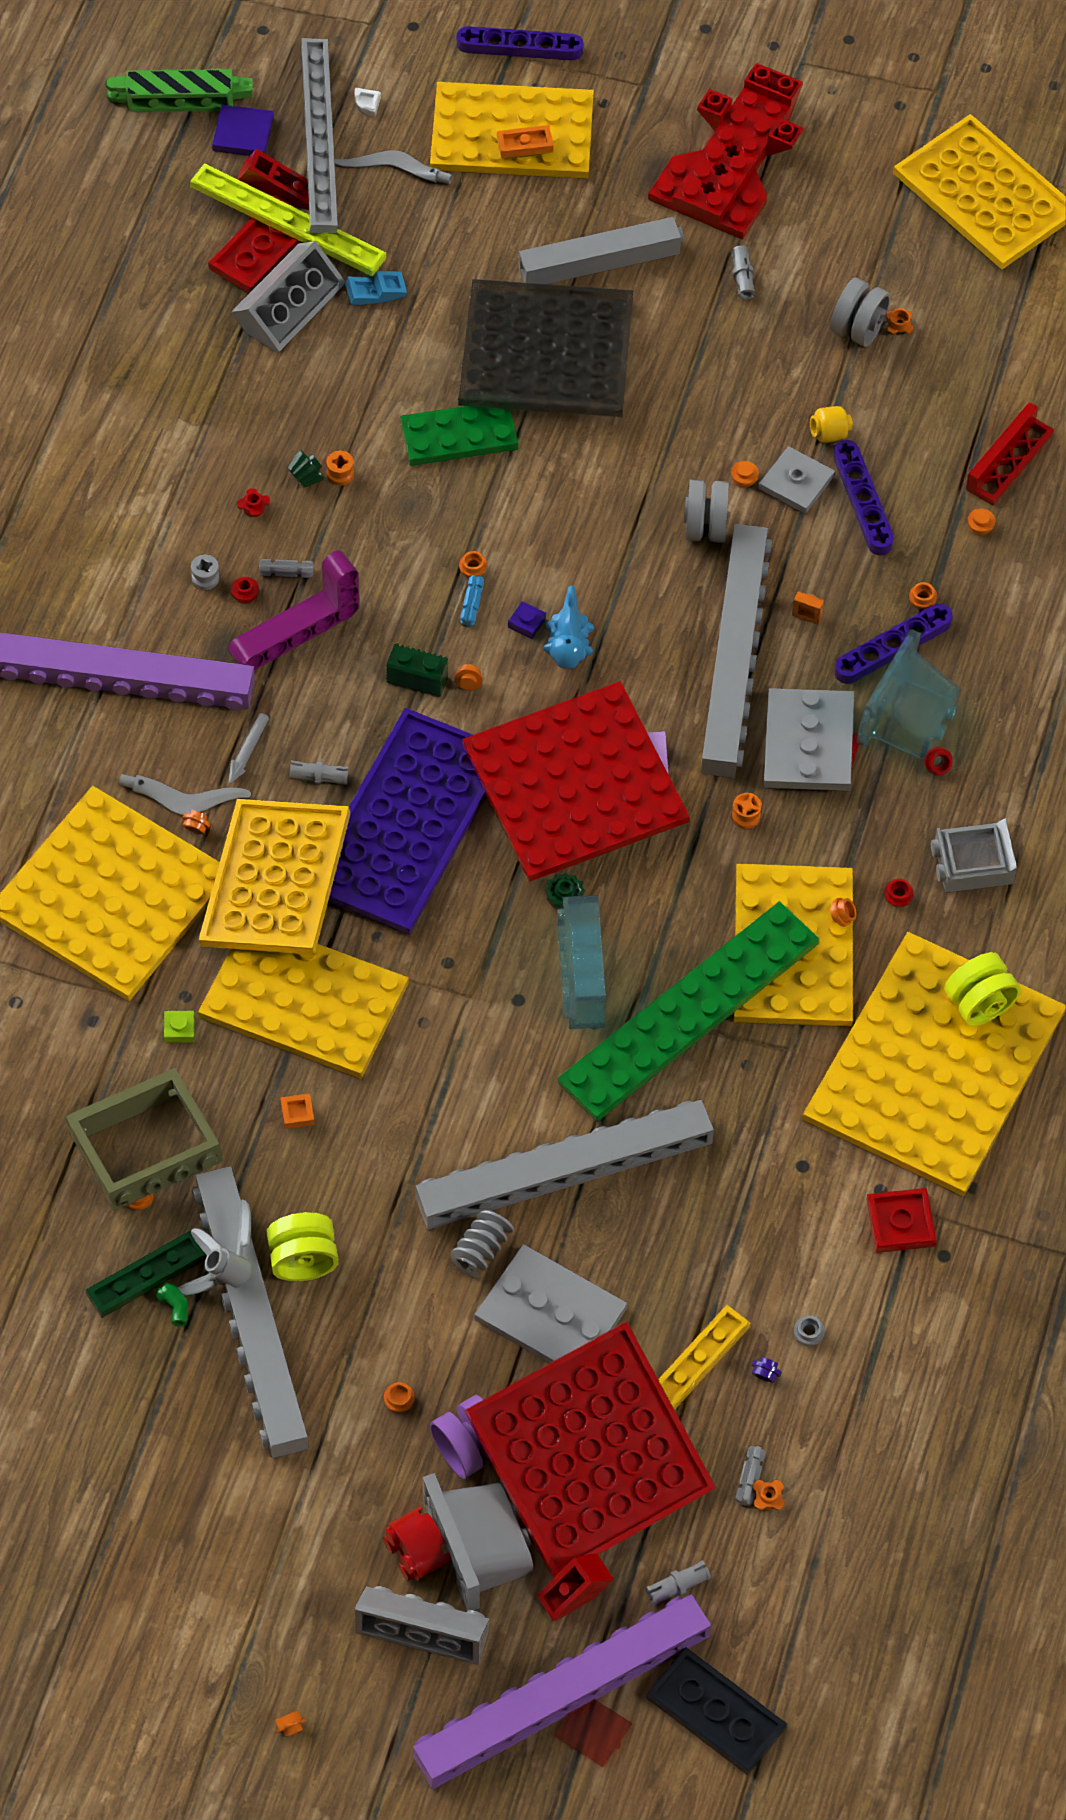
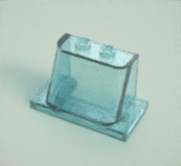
M912 629L909 631L866 704L857 743L867 747L872 737L924 760L925 755L932 748L934 742L942 740L947 728L945 725L946 721L952 722L958 710L956 704L960 697L961 688L917 652L921 633Z

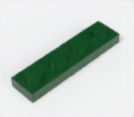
M190 1230L87 1288L86 1295L101 1318L202 1262L206 1259L207 1255L196 1243Z

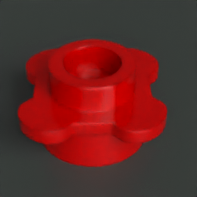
M255 488L248 489L244 498L237 501L238 508L250 517L262 515L265 511V506L270 504L269 496L259 494Z

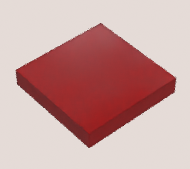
M927 1188L867 1194L866 1200L876 1253L936 1247L937 1240Z

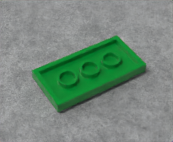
M508 399L400 416L410 466L518 450V440Z

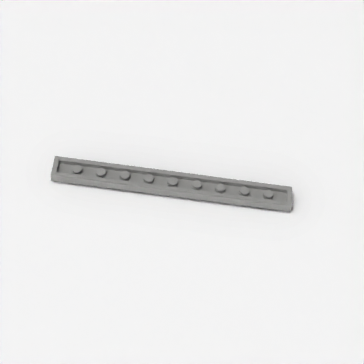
M302 38L301 53L310 232L337 233L338 222L328 39Z

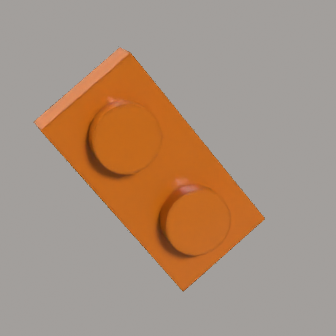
M549 125L497 131L501 158L553 152L554 145Z

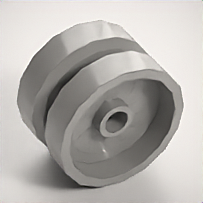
M857 277L853 278L843 290L833 311L830 322L831 332L841 337L851 334L853 342L863 347L869 346L877 336L886 318L891 302V293L879 287H875L870 291L868 282Z
M690 479L689 494L685 499L684 523H687L686 541L700 542L703 538V526L707 524L709 525L708 539L710 542L725 543L729 482L714 481L711 486V498H705L706 483L704 480Z

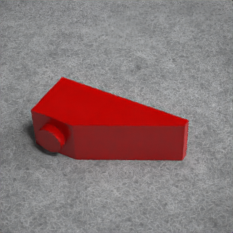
M258 149L243 163L237 177L238 180L272 197L276 195L292 206L309 210L307 178Z

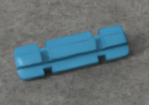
M472 575L469 577L463 610L460 616V623L463 626L471 627L475 625L481 592L484 586V579L481 576Z

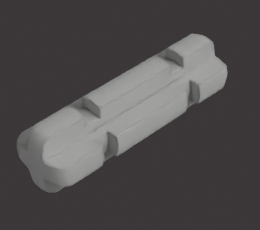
M261 559L259 562V574L271 576V573H275V576L298 577V574H301V577L311 578L314 574V563L312 561L298 563L297 560H275V562H271V559Z
M750 1446L746 1453L745 1459L748 1461L744 1462L739 1481L741 1488L737 1489L735 1497L736 1502L742 1506H751L754 1502L753 1484L760 1478L762 1470L760 1464H763L766 1454L759 1446Z

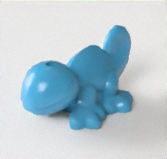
M571 585L567 588L563 609L558 614H554L552 619L547 621L545 625L552 637L548 639V644L544 645L543 650L549 653L550 657L555 659L556 664L562 669L575 668L580 661L585 659V656L593 653V649L589 646V640L586 638L588 633L593 631L594 626L588 621L587 616H582L580 613L576 588Z

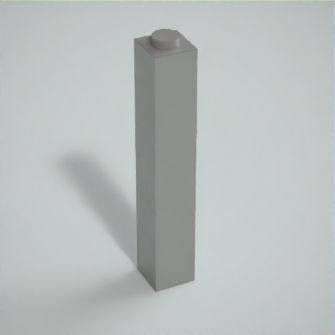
M673 217L519 251V270L525 287L531 288L680 254L681 243L684 242L682 228L680 226L677 227Z

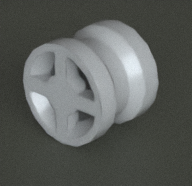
M206 554L195 557L191 563V576L194 586L201 590H210L216 587L220 579L218 561L213 556Z

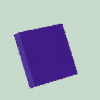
M222 104L212 144L213 151L250 156L258 149L266 154L274 111Z

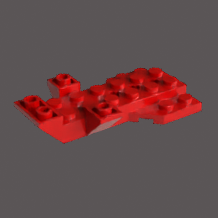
M755 63L744 80V88L733 104V98L708 89L697 106V111L715 131L704 149L672 156L649 191L648 200L743 240L767 203V194L757 170L766 156L791 150L803 132V127L789 122L803 82Z

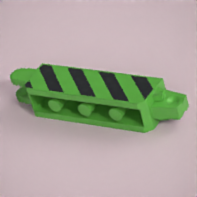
M232 69L127 71V76H113L106 80V89H108L107 99L114 103H128V109L132 112L220 111L222 104L233 106L234 99L253 96L252 78L232 76Z

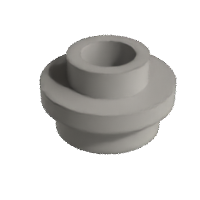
M804 1316L795 1323L794 1336L803 1345H816L824 1337V1325L814 1316ZM811 1329L814 1331V1334L806 1335L803 1331Z

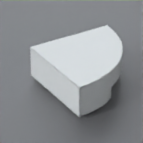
M355 88V103L358 109L364 114L375 118L381 99V92Z

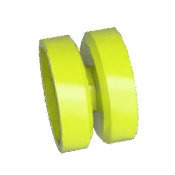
M989 952L969 960L959 967L945 983V992L955 1005H959L958 1011L970 1026L985 1024L1007 1011L1021 995L1022 988L1013 975L1007 973L1008 968L997 953Z
M308 1212L291 1214L276 1220L267 1228L269 1250L272 1251L270 1254L272 1271L277 1278L286 1281L313 1280L327 1275L338 1266L336 1244L333 1243L335 1240L333 1223L328 1216Z

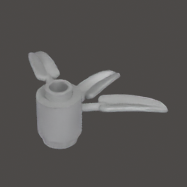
M242 1199L236 1254L222 1248L205 1231L197 1228L191 1230L194 1240L207 1255L205 1269L209 1274L179 1286L178 1289L185 1296L198 1294L213 1288L215 1285L214 1280L216 1279L234 1288L242 1286L249 1280L251 1264L249 1260L242 1257L243 1246H247L250 1241L251 1211L249 1203Z

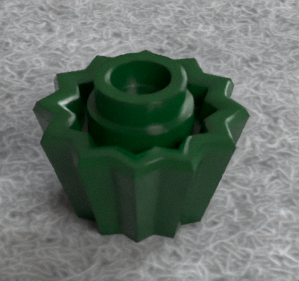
M299 450L288 466L295 479L303 488L324 480L319 471L322 468L319 461L313 454L307 457L302 450Z
M566 872L562 875L555 874L552 880L547 881L548 887L544 891L547 894L548 902L557 911H562L563 913L567 911L572 912L583 901L582 896L586 891L582 887L583 881L577 880L576 875L569 876Z

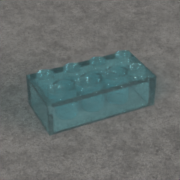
M598 896L563 897L562 908L557 909L556 924L557 941H559L558 961L559 967L561 966L560 989L563 994L562 1017L568 1018L569 1029L604 1028L606 992Z

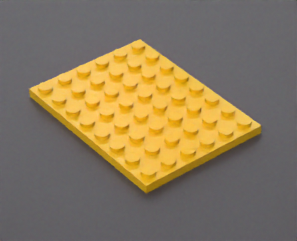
M907 932L806 1107L802 1120L964 1197L1066 1012V1005L1018 983L1022 988L1021 995L1007 1011L985 1024L970 1026L958 1011L959 1005H955L944 990L945 983L949 977L969 960Z

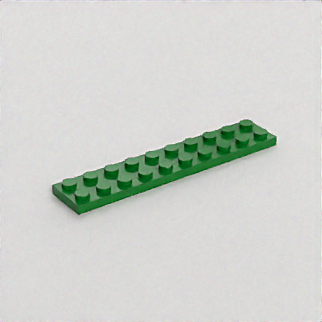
M780 901L777 902L557 1078L558 1084L598 1122L819 945V937Z

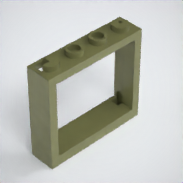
M175 1068L65 1116L70 1136L113 1211L125 1205H130L145 1196L158 1193L165 1187L182 1182L205 1169H211L212 1166L223 1162L220 1143ZM179 1097L205 1142L113 1183L90 1143L88 1136Z

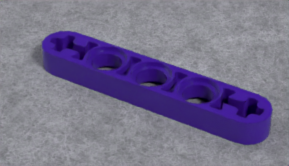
M471 26L459 29L456 34L457 47L465 53L558 60H577L583 54V39L576 34ZM491 38H496L501 42L497 45H492L487 41ZM517 40H523L527 44L525 46L518 47L515 46L513 43ZM549 42L553 46L545 49L540 47L539 44Z
M841 440L834 448V462L869 550L877 555H885L891 551L894 537L858 445L851 440ZM842 451H846L847 454H851L849 463H847L848 459L846 454L842 453ZM851 471H857L861 473L862 477L854 480L848 477L847 474ZM867 493L871 499L860 501L856 498V495ZM867 515H876L880 520L876 523H869L864 518ZM878 531L880 539L885 542L884 544H881L878 540L876 541Z
M935 604L842 655L835 663L836 679L845 684L853 683L947 631L952 622L951 609L943 604ZM934 617H944V621H942L941 619L934 620ZM918 626L924 630V633L919 636L913 635L909 629ZM890 639H896L901 643V646L891 648L886 642ZM874 652L878 655V659L868 661L863 657V654ZM844 666H845L847 669H850V668L853 667L852 672H850L849 670H844V671H843L842 669H843Z

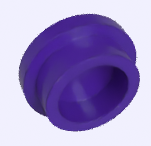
M761 1357L760 1361L753 1360L752 1362L754 1367L752 1375L764 1381L775 1383L776 1378L782 1374V1371L777 1369L778 1363L771 1359Z

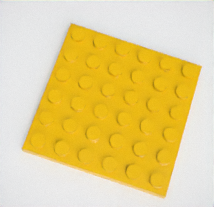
M92 785L0 893V922L125 1000L130 1001L208 907L220 862Z

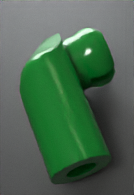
M166 1283L159 1287L156 1292L157 1299L162 1303L168 1302L172 1306V1324L174 1326L187 1325L188 1300L186 1296L173 1284Z

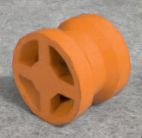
M342 450L331 453L326 460L328 480L338 486L349 484L354 478L353 457L350 453Z
M752 793L738 795L733 802L732 820L735 825L742 829H751L757 826L761 817V800Z

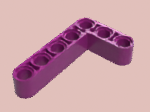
M342 551L332 552L322 562L323 590L245 632L230 643L228 651L238 664L254 666V670L349 619L358 611L360 606L359 573Z

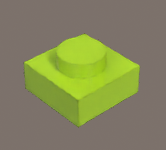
M164 1011V1043L194 1042V1011Z

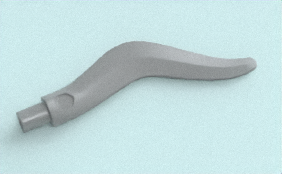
M395 150L351 159H334V164L342 167L357 168L391 165L435 183L438 181L451 184L453 177L450 173L442 172L438 168L428 167L410 155Z
M121 774L119 785L133 788V792L145 794L171 812L179 815L191 813L192 810L202 812L229 800L249 798L251 796L250 791L242 788H222L198 794H184L161 782L140 775L132 777Z

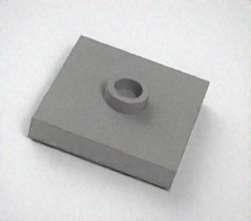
M788 446L761 480L759 489L806 514L834 478L835 470Z

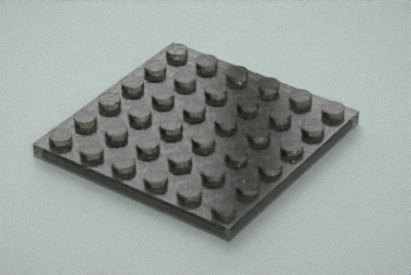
M472 279L458 406L623 417L634 290Z

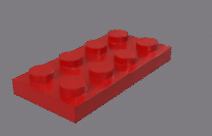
M276 195L273 196L274 198H276V199H278V200H280V201H282V202H284V203H286V204H288V205H291V204L287 203L286 201L282 200L281 198L277 197ZM251 218L208 262L209 270L245 292L250 293L297 244L302 242Z

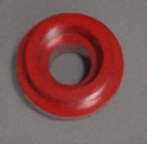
M240 577L232 583L231 594L239 603L248 604L253 602L258 596L259 585L251 577Z
M934 747L925 755V768L933 775H944L952 767V755L943 747ZM937 756H941V762L938 765H934V759Z
M894 879L887 884L884 892L886 901L895 907L907 906L912 901L914 895L912 886L904 879ZM899 892L902 893L904 896H897L894 893Z

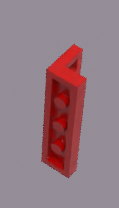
M1029 402L968 473L967 491L994 506L1052 437L1054 429L1036 419L1038 411L1036 405ZM1033 427L1042 432L1043 435L1041 438L1029 439L1028 431ZM1026 447L1028 453L1026 456L1014 457L1013 449ZM1011 464L1012 472L1010 474L999 475L997 469L999 466ZM996 482L997 490L993 495L981 488L986 483Z

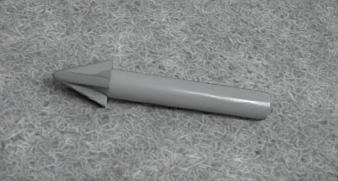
M263 713L258 715L236 759L231 760L229 783H232L246 772L244 767L269 720L267 715Z

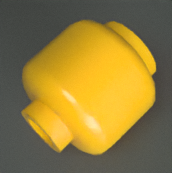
M840 406L819 408L810 418L811 434L821 443L845 440L848 431H851L853 427L851 415H847L844 408Z

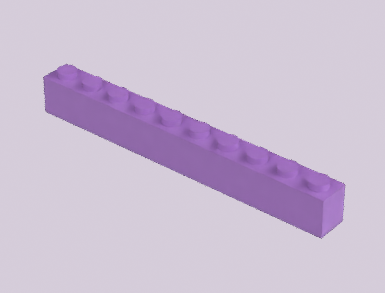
M0 633V677L7 680H28L37 684H58L67 688L73 686L87 688L91 691H110L120 695H140L149 699L163 698L174 702L199 703L203 706H223L232 710H249L255 684L254 666Z
M692 1594L685 1598L681 1596L676 1597L667 1603L665 1609L656 1614L654 1611L645 1614L636 1625L627 1628V1626L619 1628L611 1635L610 1639L601 1644L599 1641L590 1644L584 1649L583 1654L574 1659L567 1657L561 1660L552 1671L546 1674L544 1672L537 1673L523 1687L519 1689L513 1687L506 1690L500 1696V1699L489 1705L488 1702L477 1706L470 1716L462 1720L461 1718H456L444 1726V1730L439 1733L424 1735L413 1746V1758L433 1790L680 1654L685 1647L689 1649L709 1638L711 1624Z

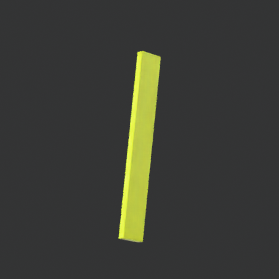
M205 163L190 181L191 188L303 243L316 241L325 254L372 277L386 260V252L337 229V233H311L309 214Z

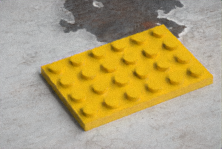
M437 82L430 167L452 172L588 179L594 90ZM544 125L550 126L554 145L553 152L501 158L497 131Z
M971 114L893 167V174L1001 270L1066 225V196Z
M237 799L199 936L201 947L315 955L351 814L349 806Z
M736 864L735 936L780 901L819 937V945L734 1012V1022L852 1027L853 921L848 926H840L832 919L830 909L833 900L839 897L843 899L849 898L853 902V868Z
M317 944L315 955L230 949L198 1011V1017L362 1079L409 984V977Z

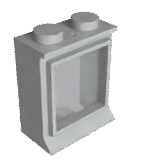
M1006 818L993 824L943 830L937 828L935 840H931V852L933 857L938 858L939 864L936 865L937 879L939 882H943L945 892L1014 884L1017 865Z

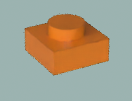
M798 591L794 598L792 616L819 624L823 614L824 600L819 599L815 595Z
M310 1093L280 1098L285 1129L315 1125Z

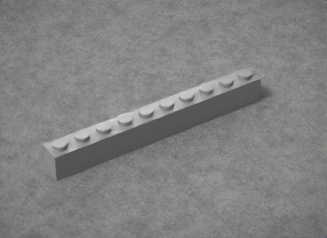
M734 525L701 774L735 778L736 767H742L744 750H739V744L746 741L747 726H742L743 719H749L750 702H745L746 695L752 696L754 679L748 678L749 671L755 672L757 655L751 654L752 648L758 649L760 632L755 631V625H761L763 608H758V602H764L766 585H761V579H767L769 562H764V557L770 556L772 539H767L768 528Z
M702 1100L695 1102L685 1101L675 1108L655 1110L642 1118H628L612 1127L602 1126L593 1130L592 1133L582 1136L572 1135L562 1142L552 1145L549 1143L542 1144L536 1147L535 1150L525 1153L515 1152L499 1161H485L479 1164L478 1167L469 1170H455L449 1176L439 1179H426L419 1185H416V1201L426 1228L429 1230L478 1215L484 1210L492 1211L710 1145L713 1142L714 1129Z
M229 1166L197 1174V1186L192 1187L195 1204H201L204 1213L199 1214L203 1231L209 1230L210 1236L222 1248L236 1254L241 1200L232 1168ZM250 1235L249 1244L245 1247L243 1246L242 1257L249 1260L251 1264L249 1280L238 1288H234L218 1279L216 1280L218 1285L224 1284L226 1293L221 1294L225 1312L231 1311L233 1320L229 1321L233 1339L239 1338L241 1347L236 1348L240 1366L246 1365L248 1374L244 1375L247 1392H254L256 1402L251 1403L255 1420H261L264 1430L259 1431L263 1449L269 1448L271 1457L275 1458L308 1449V1439Z

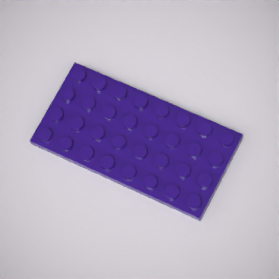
M404 708L349 805L351 814L328 902L410 935L487 795L462 744L463 738L473 734Z

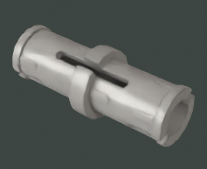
M736 246L731 250L734 262L733 278L737 282L738 297L747 300L755 295L752 280L754 270L750 265L748 248L746 246Z
M291 760L289 779L315 781V784L325 782L347 785V766H331L323 764L322 761L305 763Z
M701 1560L699 1563L680 1572L677 1570L672 1571L669 1577L653 1585L646 1586L645 1590L648 1598H652V1605L655 1606L676 1594L682 1596L687 1593V1589L710 1580L711 1575L708 1568H704V1561Z

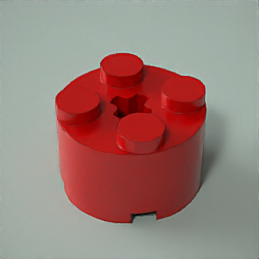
M421 1506L387 1524L386 1536L383 1537L388 1551L391 1554H397L401 1562L399 1569L407 1581L411 1579L418 1581L451 1562L450 1553L443 1554L441 1546L446 1544L439 1528L428 1513L421 1515L423 1511Z

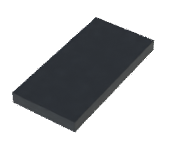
M687 1647L684 1648L646 1694V1698L747 1776L782 1735L788 1725Z

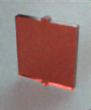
M593 1699L567 1714L568 1719L556 1737L604 1767L615 1749L621 1748V1741L631 1728L632 1723Z

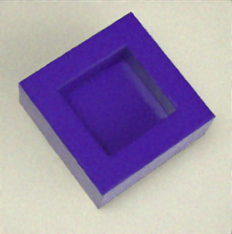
M522 601L508 620V628L533 639L546 620V612Z

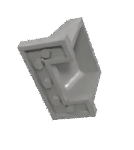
M435 1473L423 1477V1503L427 1513L436 1523L446 1542L445 1546L450 1553L456 1570V1585L467 1611L480 1608L481 1591L533 1573V1561L528 1549L531 1546L529 1535L525 1528L520 1529L517 1522L520 1516L513 1502H509L500 1483L442 1491Z

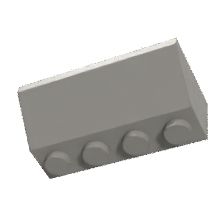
M316 241L300 243L231 313L247 334L274 351L280 352L346 282Z
M366 1586L355 1607L356 1633L477 1665L480 1663L489 1633V1618H485L480 1612L455 1610L453 1606L443 1602H437L436 1604L423 1601L421 1597L413 1594H406L405 1596L394 1594L390 1589L382 1586H376L375 1588Z

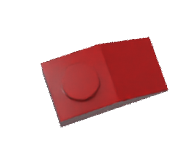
M598 1554L578 1556L536 1596L552 1621H557L595 1599L614 1578Z

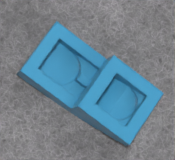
M376 271L373 278L348 277L345 283L351 305L382 303L407 295L402 272Z

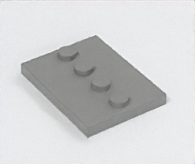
M769 688L764 788L850 791L854 691Z
M523 1244L475 1313L474 1320L551 1363L613 1329L627 1310L628 1303Z

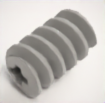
M481 1211L477 1215V1220H474L471 1223L470 1229L464 1233V1238L458 1241L457 1248L451 1251L452 1261L466 1275L480 1278L481 1275L476 1268L480 1270L488 1268L487 1263L483 1259L487 1261L494 1259V1254L490 1250L500 1251L501 1246L497 1241L506 1242L508 1238L504 1232L513 1233V1225L495 1212Z

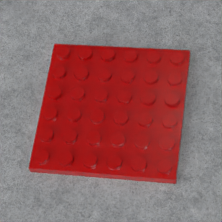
M621 681L462 739L463 747L529 882L690 822V816Z
M627 1321L464 1410L552 1578L559 1574L575 1557L592 1554L599 1555L716 1488Z

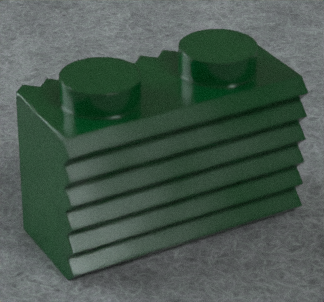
M398 643L394 644L386 664L387 682L441 697L448 680V658H443L441 655L437 656L436 653L432 655L430 652H421L420 649H410L409 646H399Z

